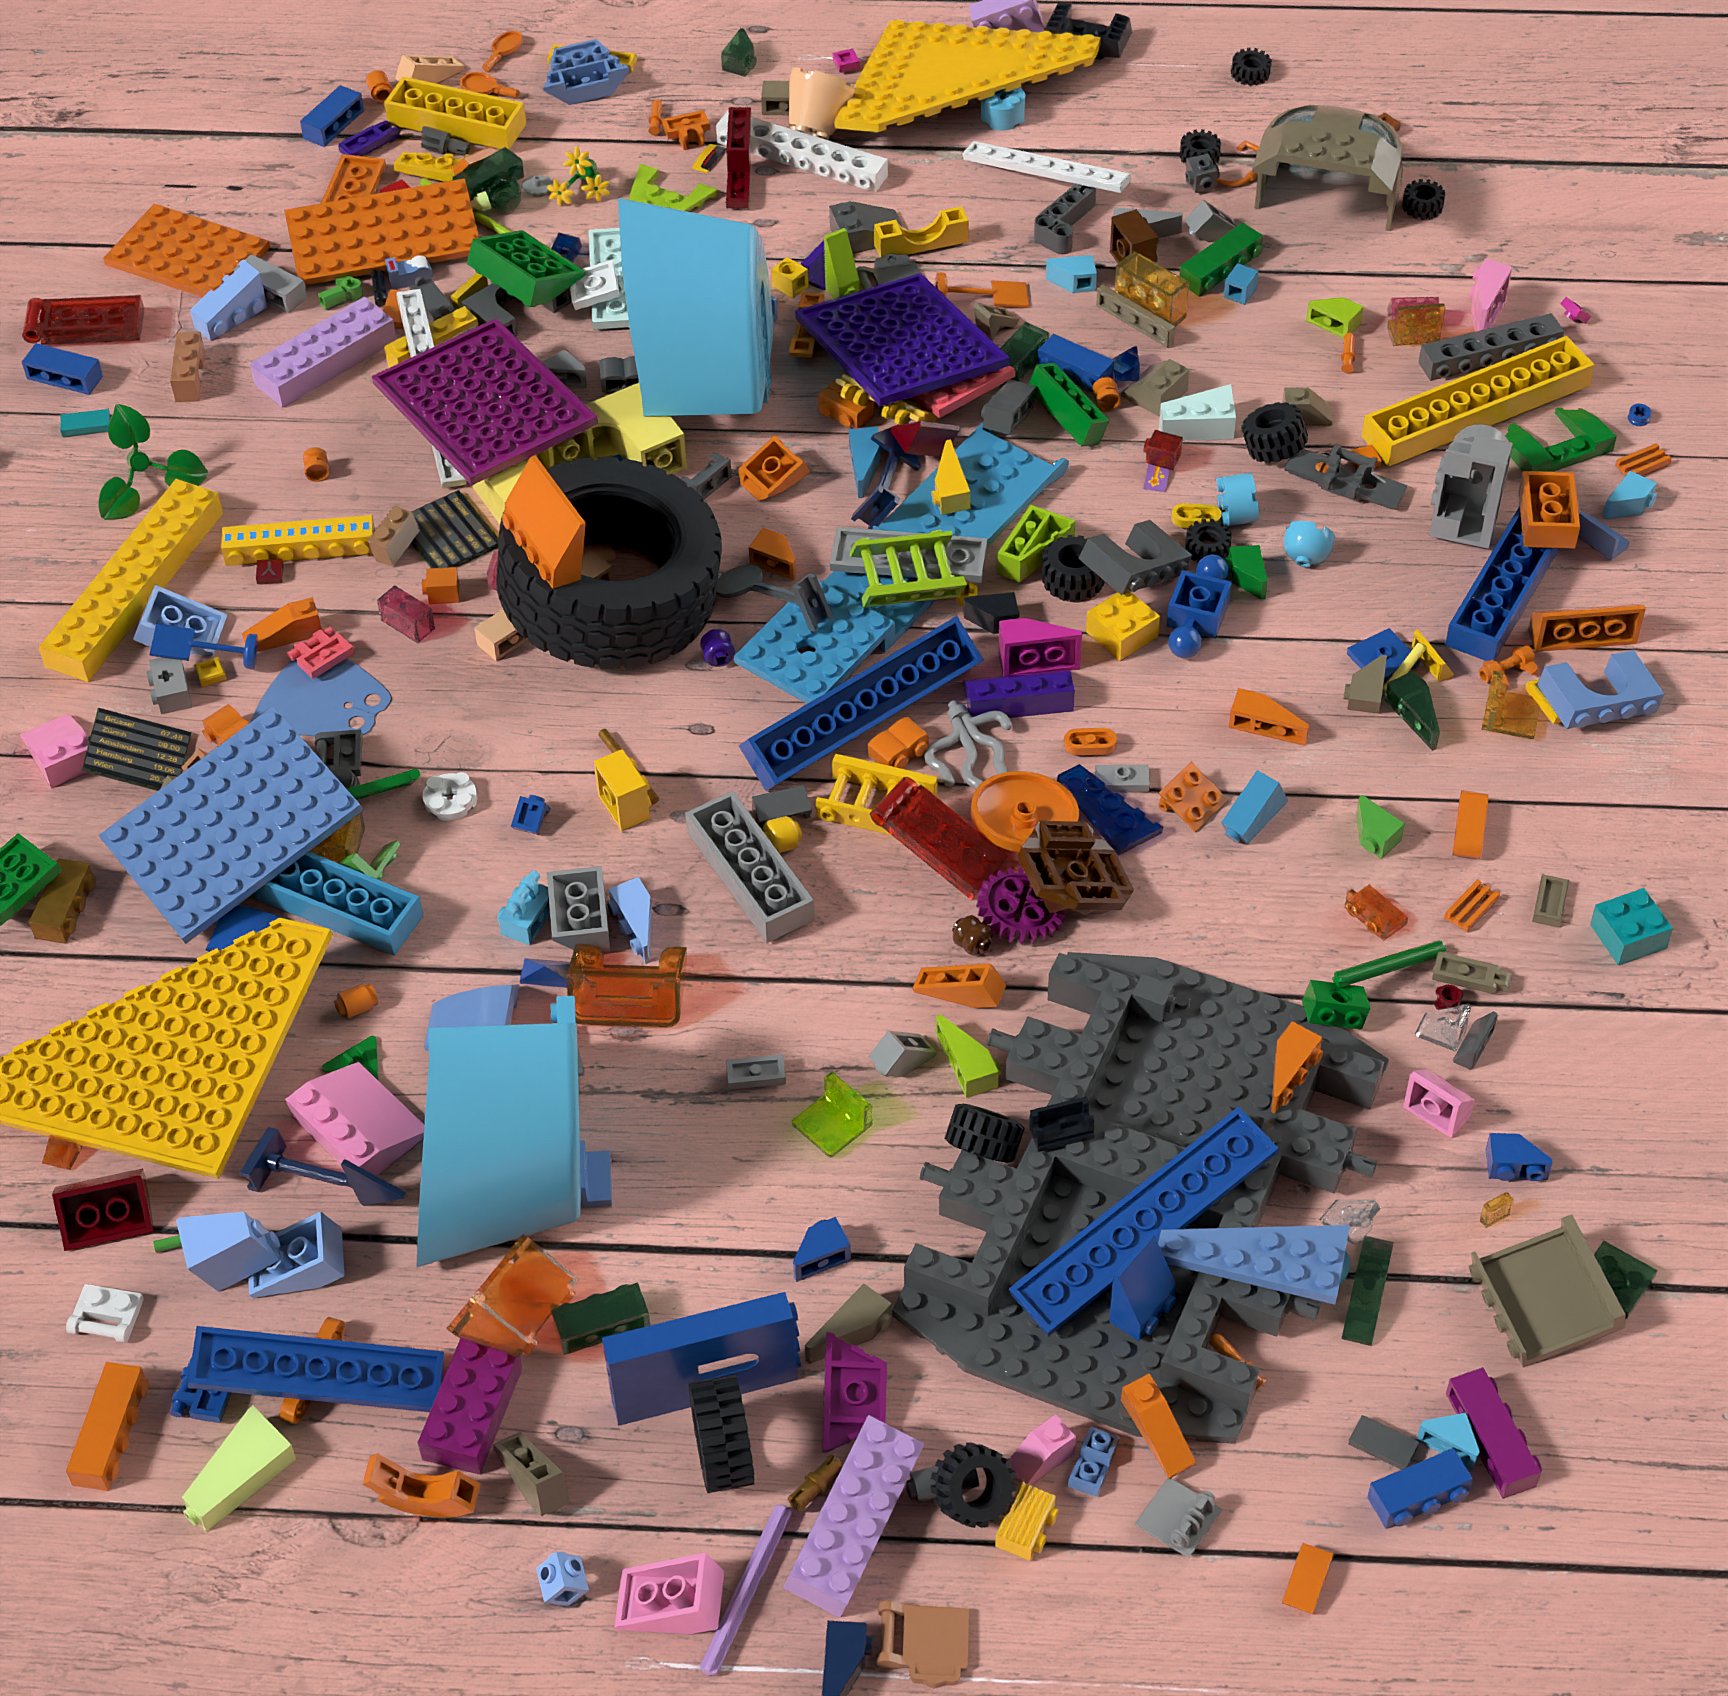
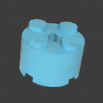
M1022 88L1008 92L1001 89L995 92V96L981 100V120L983 123L989 124V127L992 129L1011 130L1014 128V125L1018 123L1021 125L1025 119V92Z
M1241 473L1216 478L1217 491L1221 492L1220 495H1217L1218 508L1224 510L1221 517L1223 526H1234L1259 521V507L1255 497L1256 487L1252 473Z

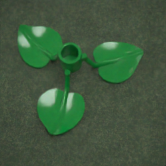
M115 405L108 424L109 439L119 448L128 449L132 445L133 448L126 458L127 464L130 466L127 484L122 478L113 477L106 481L101 488L98 500L101 518H126L137 511L140 505V495L136 489L130 486L133 483L134 472L144 471L148 466L167 471L164 480L168 486L175 479L197 486L206 479L208 470L199 457L189 450L181 449L171 453L167 459L168 466L149 461V457L138 450L137 444L146 442L150 437L148 421L141 413L129 406Z

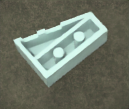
M1231 384L1160 404L1159 429L1161 441L1234 439L1236 415Z

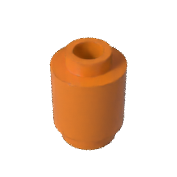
M375 70L367 75L366 83L372 98L378 102H385L392 92V87L386 73L381 70Z
M362 983L337 993V999L334 1000L338 1014L340 1016L344 1015L346 1019L373 1009V1006L378 1004L376 992L370 983L367 985Z

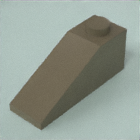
M863 1283L805 1344L806 1361L811 1364L825 1358L826 1332H831L842 1341L857 1346L872 1340L880 1331H886L893 1320L892 1303Z
M521 1432L493 1444L495 1452L525 1500L541 1516L553 1513L558 1508L569 1504L563 1471Z

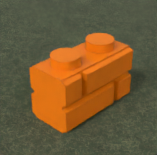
M833 380L818 395V411L825 417H831L839 421L845 427L853 429L862 428L865 422L867 423L874 415V401L870 399L864 406L853 403L852 399L840 397L843 386L835 383L836 380Z

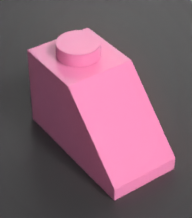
M1055 1414L1030 1432L1009 1459V1462L1012 1464L1009 1469L1015 1471L1020 1483L1024 1482L1026 1485H1032L1075 1454L1076 1436Z

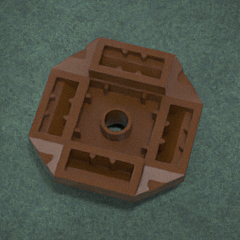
M1039 821L1017 854L1030 882L1029 887L1033 888L1037 897L1043 899L1050 914L1088 915L1102 914L1111 910H1122L1134 891L1115 850L1104 839L1094 834V829L1087 822Z

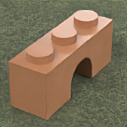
M200 331L177 332L170 379L175 402L200 401L201 381L199 369H204L206 353Z

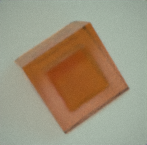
M50 1135L42 1163L70 1170L83 1145H79L75 1141Z

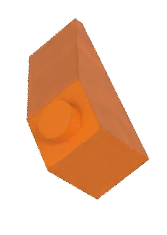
M313 597L287 603L242 633L244 643L249 634H258L257 652L310 639L313 637L314 632L319 629L322 630Z
M1238 688L1229 719V728L1304 746L1307 743L1309 724L1262 693Z
M992 963L922 967L912 990L915 993L964 1006L983 1008L998 1007L1006 984Z
M1150 1373L1122 1387L1121 1402L1168 1479L1196 1465V1461L1168 1403Z

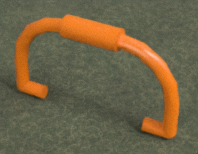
M1243 141L1237 146L1239 151L1245 147L1256 152L1259 149V146L1248 141ZM1251 170L1246 174L1245 178L1236 181L1217 178V184L1223 186L1244 185L1258 177V173H1252Z

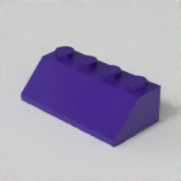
M1066 669L963 680L967 707L971 717L994 710L1005 713L1009 718L1074 711L1075 689L1071 671Z

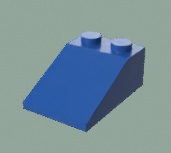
M1151 1233L1144 1238L1113 1274L1109 1322L1137 1341H1140L1146 1333L1150 1335L1157 1327L1160 1316L1164 1312L1168 1314L1177 1301L1175 1297V1280L1156 1237Z

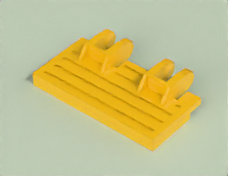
M843 374L842 378L836 379L835 383L843 386L840 397L852 399L853 403L864 406L870 399L873 400L849 374ZM902 399L890 405H883L884 408L881 414L886 419H894L895 423L899 425L908 424L911 419L917 422H936L937 420L936 415L911 399Z

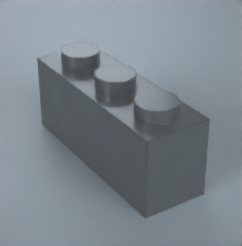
M1011 379L1003 386H1000L998 392L992 395L990 401L984 404L982 408L983 428L1010 435L1033 409L1036 386Z

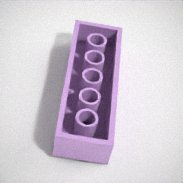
M363 297L251 362L250 366L254 384L279 406L284 408L384 349L385 345L397 340L393 319L366 297Z
M868 1415L783 1589L839 1618L841 1617L924 1443Z

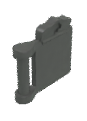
M888 254L885 257L877 258L874 268L865 266L856 268L863 290L872 288L868 279L872 276L877 286L920 273L917 264L910 262L909 257L905 254Z

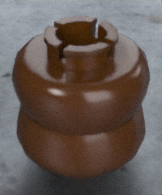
M974 915L958 919L953 926L955 928H952L953 942L964 948L972 956L987 952L992 945L990 943H993L992 929Z

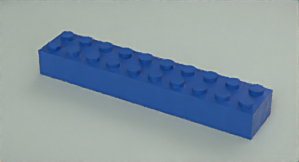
M956 616L740 744L739 748L764 789L768 791L975 667L984 659Z

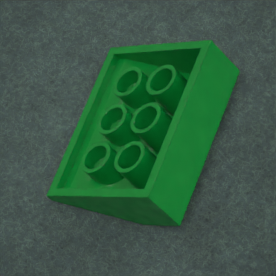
M523 230L472 239L467 265L475 269L476 273L484 275L493 284L502 287L509 295L517 297L528 307H536L537 305L550 302L584 277L586 271Z

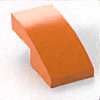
M1302 1543L1282 1604L1313 1615L1334 1554Z

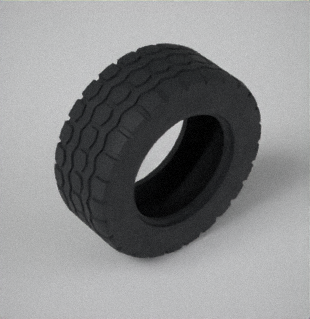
M591 457L575 459L572 464L566 461L551 466L547 472L586 523L584 545L612 544L627 547L647 556L660 569L647 576L626 581L600 580L581 574V580L552 589L549 583L542 579L536 565L529 561L523 547L516 543L510 529L505 528L501 518L496 586L502 608L510 623L512 622L513 627L525 639L528 638L532 645L543 652L549 650L550 655L566 662L572 659L576 665L594 668L595 665H599L600 669H620L621 665H624L626 669L645 666L646 662L650 664L667 659L670 654L675 655L682 651L701 633L711 617L715 604L722 542L719 526L707 502H704L703 497L695 489L687 487V483L673 474L667 475L665 470L650 464L645 467L643 462L623 459L621 462L618 461V458L598 457V460L594 461Z

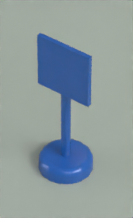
M156 624L149 653L150 656L189 661L192 647L242 653L244 667L254 670L258 650V634H249L246 638L245 646L238 647L193 641L195 629Z

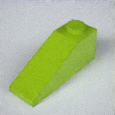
M842 228L824 235L826 291L833 299L859 292V277L847 230Z
M936 1015L935 1033L965 1097L968 1098L997 1089L999 1076L1002 1075L998 1060H993L987 1048L943 1015Z

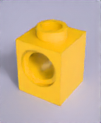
M786 257L771 268L772 286L789 297L794 298L808 287V269L792 259Z

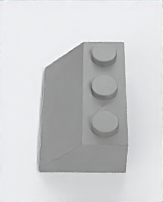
M602 866L547 872L552 940L581 954L611 951Z

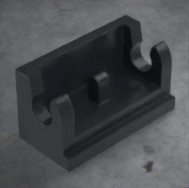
M1087 1096L1030 1110L1029 1129L1038 1152L1095 1138L1094 1116L1089 1114Z

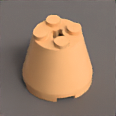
M792 68L789 76L790 129L802 133L810 132L812 136L829 139L836 129L835 119L842 106L846 105L847 101L853 98L856 85L851 84V86L846 85L847 80L819 71H807L806 73L803 72L804 69Z

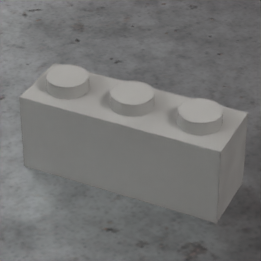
M252 254L245 259L247 263L260 272L267 303L290 313L307 299L305 283L300 277L294 276L282 268H278ZM238 265L237 267H235L233 269V272H235L240 266Z

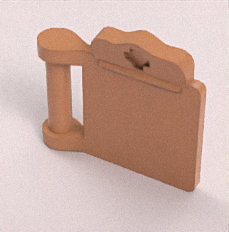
M888 1600L881 1601L878 1605V1614L882 1616L880 1653L876 1655V1666L883 1669L909 1668V1678L913 1683H923L930 1688L956 1685L959 1682L961 1671H966L968 1667L969 1610L966 1608L905 1605ZM904 1616L903 1656L893 1653L894 1618Z

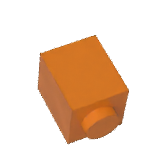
M457 567L426 569V579H422L423 595L427 594L429 605L459 603L460 583Z

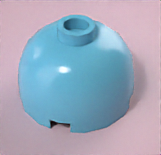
M1293 521L1285 529L1283 539L1285 552L1301 567H1310V565L1321 563L1327 559L1332 551L1335 542L1334 532L1325 526L1323 530L1316 528L1317 523Z

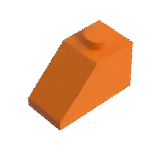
M762 528L749 546L750 565H756L766 571L795 580L796 562L785 535Z

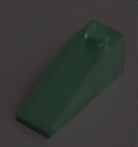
M1411 671L1388 682L1385 701L1432 751L1437 749L1440 730L1430 690L1425 680L1420 678L1414 671Z

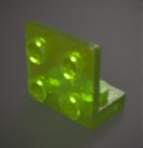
M832 1071L824 1077V1095L792 1119V1125L825 1155L832 1158L873 1125L872 1105Z

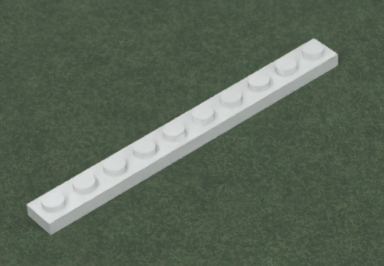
M421 290L397 292V301L410 356L414 357L434 347ZM432 445L442 488L466 485V480Z

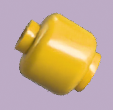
M783 816L764 823L763 832L779 854L797 848L799 841L802 839L801 828L797 821H793L788 816Z

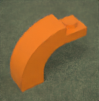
M379 1453L369 1457L362 1485L378 1493V1501L389 1507L415 1515L437 1518L457 1517L474 1512L480 1488L479 1482L459 1470L443 1475L418 1474L402 1468Z

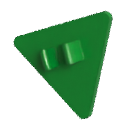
M370 1036L322 1065L323 1071L331 1073L359 1062L379 1081L376 1037Z

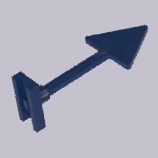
M891 427L873 434L870 438L873 442L887 450L889 457L878 487L854 511L851 520L854 522L858 518L869 525L868 529H873L874 525L878 526L899 503L900 497L888 490L899 459L916 471L921 468L918 455L904 452L892 434Z
M271 1127L266 1129L239 1172L241 1176L249 1178L250 1182L247 1188L255 1192L260 1191L271 1171H284L339 1186L351 1187L363 1206L400 1200L406 1196L405 1191L346 1159L341 1163L345 1173L286 1159L282 1154L287 1146L278 1129Z

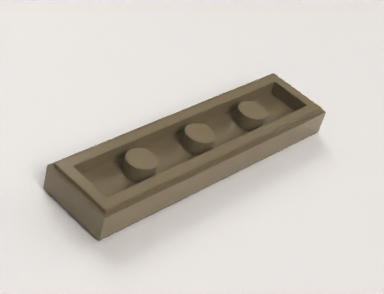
M1104 284L1097 288V307L1167 348L1174 344V325Z

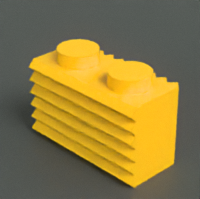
M1021 1482L1014 1496L1016 1498L1014 1505L1010 1504L1008 1508L1010 1512L1004 1517L997 1531L995 1547L1031 1561L1035 1552L1041 1553L1047 1538L1044 1535L1047 1525L1053 1527L1059 1509L1055 1508L1056 1496L1054 1494H1049L1042 1489H1037L1030 1484L1026 1485L1024 1482Z

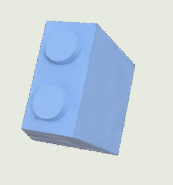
M245 1212L181 1217L176 1220L187 1269L218 1292L280 1260L278 1252L280 1242L273 1231L269 1232L258 1219L254 1220Z

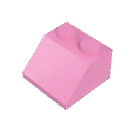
M1423 1069L1413 1071L1410 1074L1403 1108L1452 1138L1471 1117L1475 1100L1465 1091L1458 1090L1447 1083L1441 1076Z

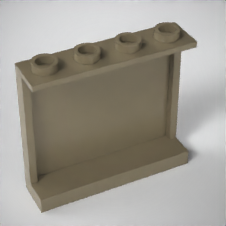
M1572 1214L1561 1218V1227L1480 1259L1475 1251L1471 1253L1472 1265L1469 1266L1470 1274L1475 1283L1480 1281L1484 1289L1481 1291L1483 1300L1488 1308L1493 1307L1496 1313L1494 1316L1496 1326L1500 1333H1506L1509 1339L1506 1342L1508 1350L1513 1359H1519L1522 1367L1625 1328V1313Z

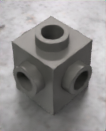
M1209 154L1187 158L1185 178L1187 184L1192 186L1194 192L1198 193L1216 189L1217 178L1220 177V172Z

